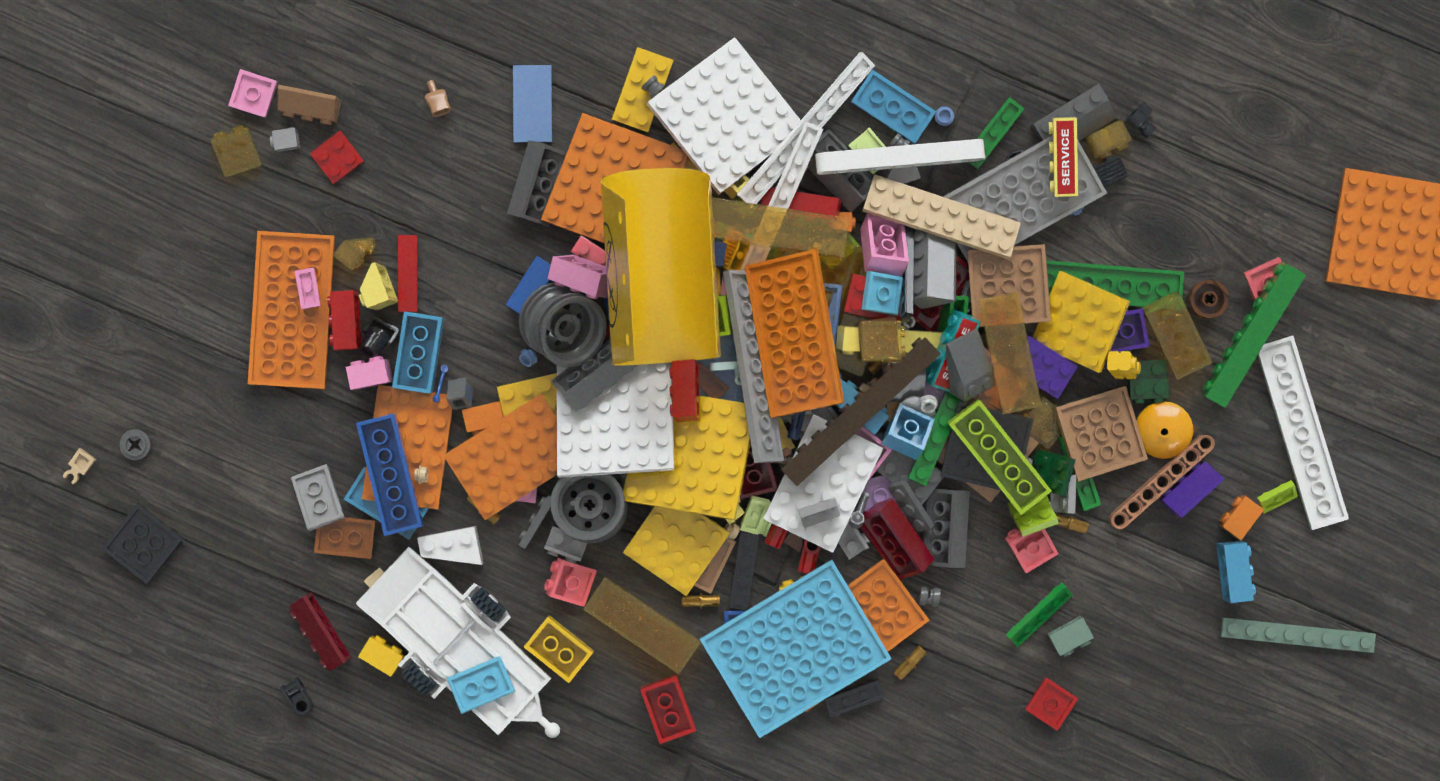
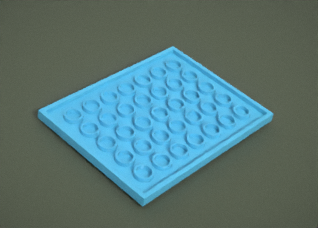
M832 559L700 638V641L759 738L892 659Z

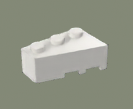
M476 526L417 538L421 557L483 564Z

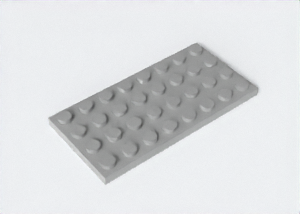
M1052 136L943 197L1020 222V228L1015 244L1104 196L1107 192L1077 139L1078 196L1054 197L1053 192H1050V181H1053V173L1049 172V161H1053V153H1049V142H1052ZM957 243L968 262L967 250L977 249Z

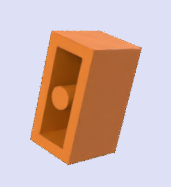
M500 401L462 410L466 431L472 432V435H476L504 417Z
M1244 495L1235 498L1231 504L1233 506L1229 513L1225 512L1219 525L1238 540L1243 539L1264 511L1263 508Z

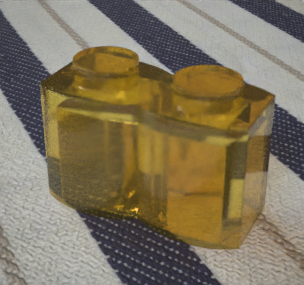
M1122 120L1086 137L1094 157H1101V159L1112 155L1111 151L1116 148L1118 151L1129 146L1128 142L1132 141Z

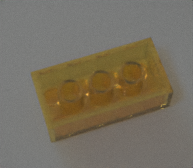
M1177 291L1142 307L1163 355L1177 380L1212 363L1183 299Z

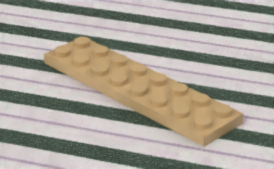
M875 174L862 210L863 212L1008 260L1011 258L1021 224L1020 222Z

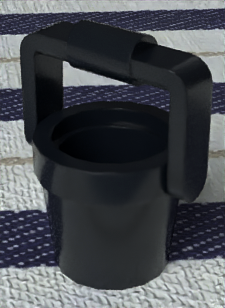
M372 316L362 332L365 334V337L359 347L360 351L367 357H376L384 347L391 346L398 335L399 329L383 318ZM375 322L379 324V326L394 332V334L390 339V337L385 331L378 327L371 326V324Z

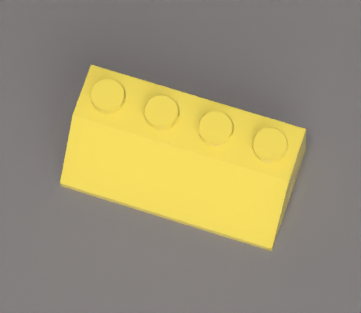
M372 263L360 288L361 294L359 298L362 305L370 309L380 310L398 303L386 267L378 263Z

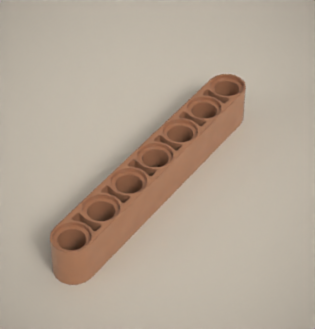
M1199 435L1192 440L1184 451L1173 457L1109 515V524L1117 529H1123L1214 448L1213 438L1208 435ZM1203 438L1208 441V446L1205 449L1200 446V441ZM1192 451L1194 458L1189 462L1186 459V453ZM1174 464H1178L1180 467L1177 474H1173L1171 471ZM1163 476L1165 478V485L1159 487L1157 479ZM1146 489L1151 491V497L1148 500L1143 498V492ZM1135 502L1137 509L1131 513L1128 506L1130 503ZM1117 515H1121L1123 518L1120 525L1114 523V518Z

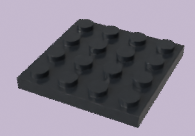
M958 401L955 416L970 405V403ZM987 408L1025 456L1034 419ZM951 428L940 476L1000 490Z

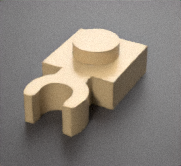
M79 448L68 463L72 469L67 470L63 477L67 478L69 474H73L74 479L71 483H77L79 481V474L86 475L96 459Z

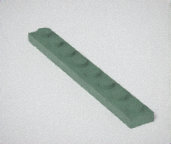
M1222 617L1220 636L1374 653L1376 634Z

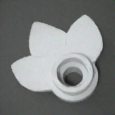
M925 395L922 397H908L901 404L934 418L938 402L934 396Z

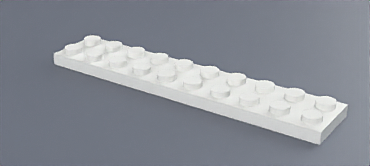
M1294 336L1266 343L1258 353V359L1310 530L1347 520L1349 517Z

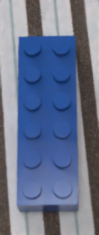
M393 413L356 423L384 536L423 527L424 523L396 414Z

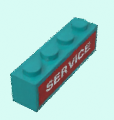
M953 311L948 318L945 332L940 337L937 350L941 355L926 369V382L929 385L950 392L945 344L974 329L978 330L981 321L963 312Z

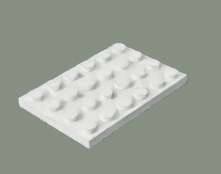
M813 414L797 449L803 443L808 445L812 441L810 437L816 431L820 430L822 432L826 429L825 423L827 420ZM854 434L798 486L784 474L763 519L828 551L834 552L883 448ZM834 497L836 498L840 512L839 517L806 528L803 527L798 509Z

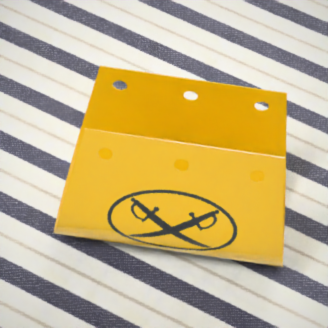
M653 168L624 171L602 178L601 194L612 365L670 363L677 360H703L721 357L711 176L708 173L692 169Z

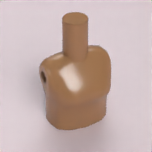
M434 80L428 81L427 85L430 93L425 95V100L432 116L439 117L449 113L451 107L445 90H437Z

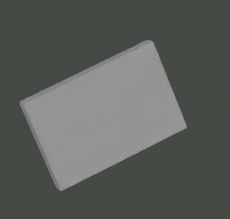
M327 464L291 477L308 531L345 518Z

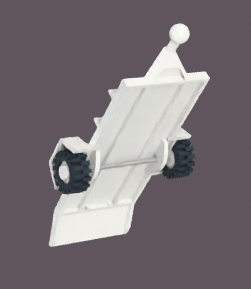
M408 547L356 602L364 612L377 621L409 651L398 665L404 669L402 674L408 682L422 694L428 695L430 693L435 699L445 687L451 690L447 677L501 655L515 692L474 708L472 711L497 735L511 721L539 722L545 728V734L548 737L555 738L559 735V725L553 722L550 723L542 716L538 693L551 677L500 630L511 617L505 607L483 587L474 583L464 594H461L433 566Z

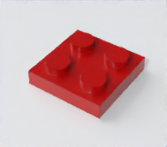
M338 131L310 153L333 184H336L364 162L342 131Z
M1045 677L1025 707V710L1058 731L1078 698Z

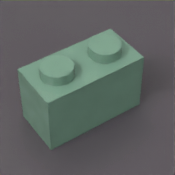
M1081 616L1047 634L1057 654L1064 657L1074 652L1073 649L1078 646L1081 648L1091 643L1090 640L1094 638L1084 618Z

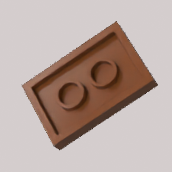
M345 517L339 521L317 528L314 553L372 559L376 520Z

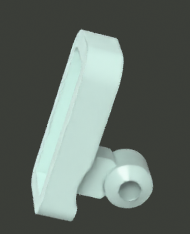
M738 361L709 363L710 371L734 370V382L736 385H741V382H738V378H740Z

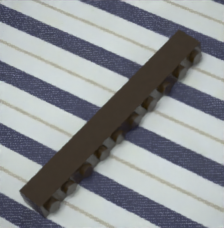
M919 337L911 344L913 349L908 353L903 351L897 357L898 362L894 366L890 363L882 371L884 375L880 379L875 377L868 384L870 388L865 393L861 390L853 397L856 401L851 406L847 403L839 410L841 413L836 419L832 417L825 423L826 429L822 432L820 430L816 431L810 437L812 441L808 445L803 443L796 450L798 454L794 458L789 456L782 463L784 467L781 470L796 486L802 483L941 355L926 337L923 339Z

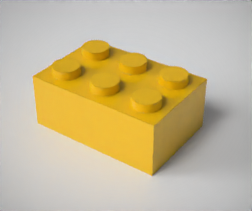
M550 615L524 646L526 650L568 683L594 652L593 649Z

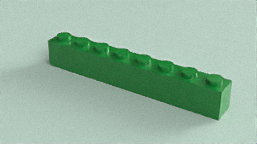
M1283 261L1275 266L1273 270L1274 275L1270 281L1268 280L1264 284L1262 295L1260 298L1257 297L1255 299L1251 313L1244 317L1243 326L1240 331H1236L1232 338L1231 346L1227 347L1222 354L1223 359L1220 364L1215 365L1211 379L1207 380L1202 387V394L1225 408L1306 274Z

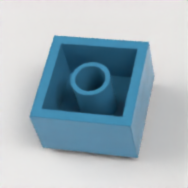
M900 403L892 413L881 444L916 460L925 448L935 419Z

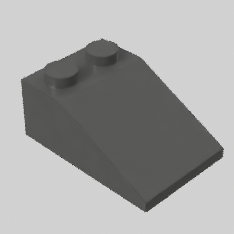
M974 329L945 344L949 388L952 395L966 402L995 387L993 368L978 330Z

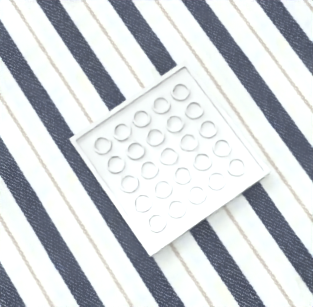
M735 37L647 102V106L698 170L711 176V186L718 195L768 158L801 121Z
M672 362L637 365L632 372L624 375L616 384L608 387L600 396L592 399L584 408L579 409L577 412L574 411L557 390V476L559 478L674 470L673 416L670 415V405H673V397H670L669 391L670 386H672V379H670L669 368L672 367ZM557 365V376L569 367Z

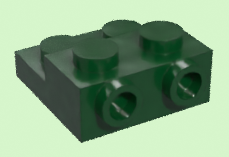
M1166 360L1137 361L1141 364L1140 374H1137L1136 379H1127L1130 400L1134 399V403H1145V399H1153V402H1164V398H1169Z
M1038 449L1032 458L1033 468L1052 490L1051 493L1066 497L1076 459Z

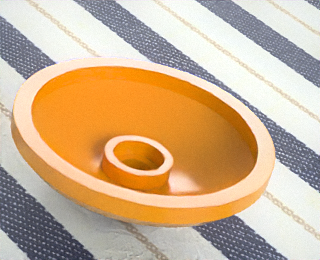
M1172 402L1153 403L1147 406L1136 420L1146 453L1156 458L1168 459L1179 455L1189 446L1193 437V424L1189 414L1181 406ZM1163 428L1168 430L1166 435L1161 434Z

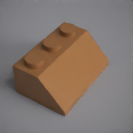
M283 85L278 86V110L283 112V116L294 118V115H299L302 120L313 121V118L319 119L320 123L331 125L332 122L337 123L341 100L337 96Z

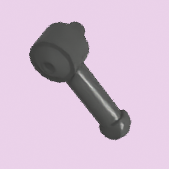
M862 492L856 511L850 516L849 525L852 528L857 529L863 525V512L870 497L868 492Z

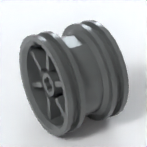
M549 283L539 287L527 298L519 315V330L525 343L554 364L562 367H576L590 360L598 352L606 336L607 324L602 308L585 295L571 291L568 286L561 287L554 283Z
M611 474L562 477L552 492L551 512L559 528L571 538L584 543H600L613 537L622 528L627 517L628 502L625 501L623 488ZM594 483L595 488L592 490L588 489V484ZM576 491L577 497L571 498V492ZM606 493L611 495L608 501L603 498ZM589 501H592V503L595 505V508H592V511H589V509L586 507V504H589ZM571 510H574L576 512V515L573 518L569 516V512ZM605 512L609 514V519L607 520L602 518V514ZM586 521H590L592 523L591 528L585 527Z

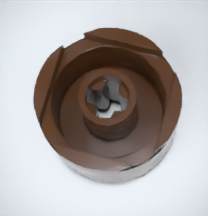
M1204 280L1195 283L1189 289L1186 303L1189 311L1194 316L1201 319L1215 318L1223 314L1227 309L1229 295L1225 286L1220 282ZM1205 296H1210V303H1205Z

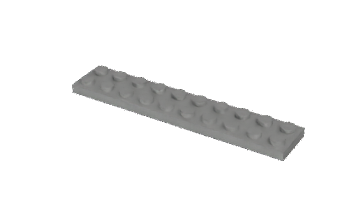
M743 270L723 271L754 463L784 461L778 419L770 418L746 272Z

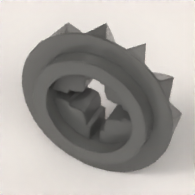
M129 430L120 439L122 454L131 460L142 459L151 449L149 437L141 430ZM131 440H140L138 444L140 446V449H132L133 444L131 443Z

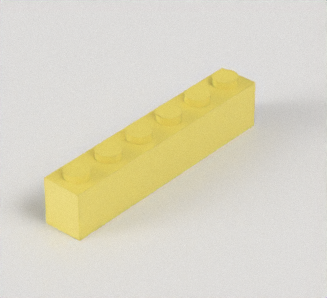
M838 326L836 349L842 350V354L854 355V351L860 352L858 327ZM897 329L899 355L903 351L908 353L913 349L911 344L919 337L921 339L926 337L937 349L943 332Z

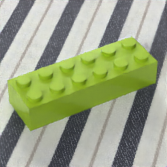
M978 398L947 422L1021 515L1052 492Z

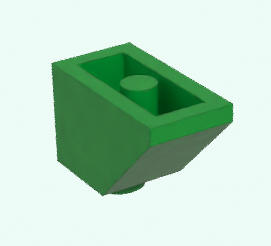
M956 296V302L944 304L940 311L939 331L945 332L948 318L954 310L967 314L969 296Z

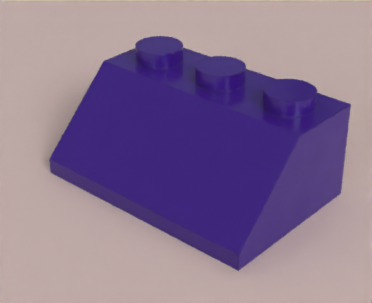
M1205 461L1198 462L1193 466L1189 473L1183 475L1159 499L1175 517H1184L1224 480Z

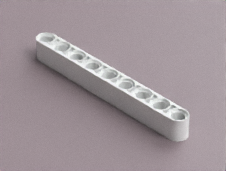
M983 139L822 152L815 154L817 174L825 175L985 160Z

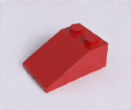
M852 274L843 312L869 319L896 317L897 325L900 326V304L898 316L861 310L866 277Z

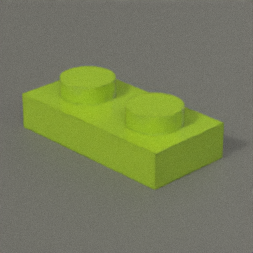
M1290 480L1269 492L1263 493L1257 499L1259 506L1264 509L1263 514L1297 498L1298 495L1295 484Z

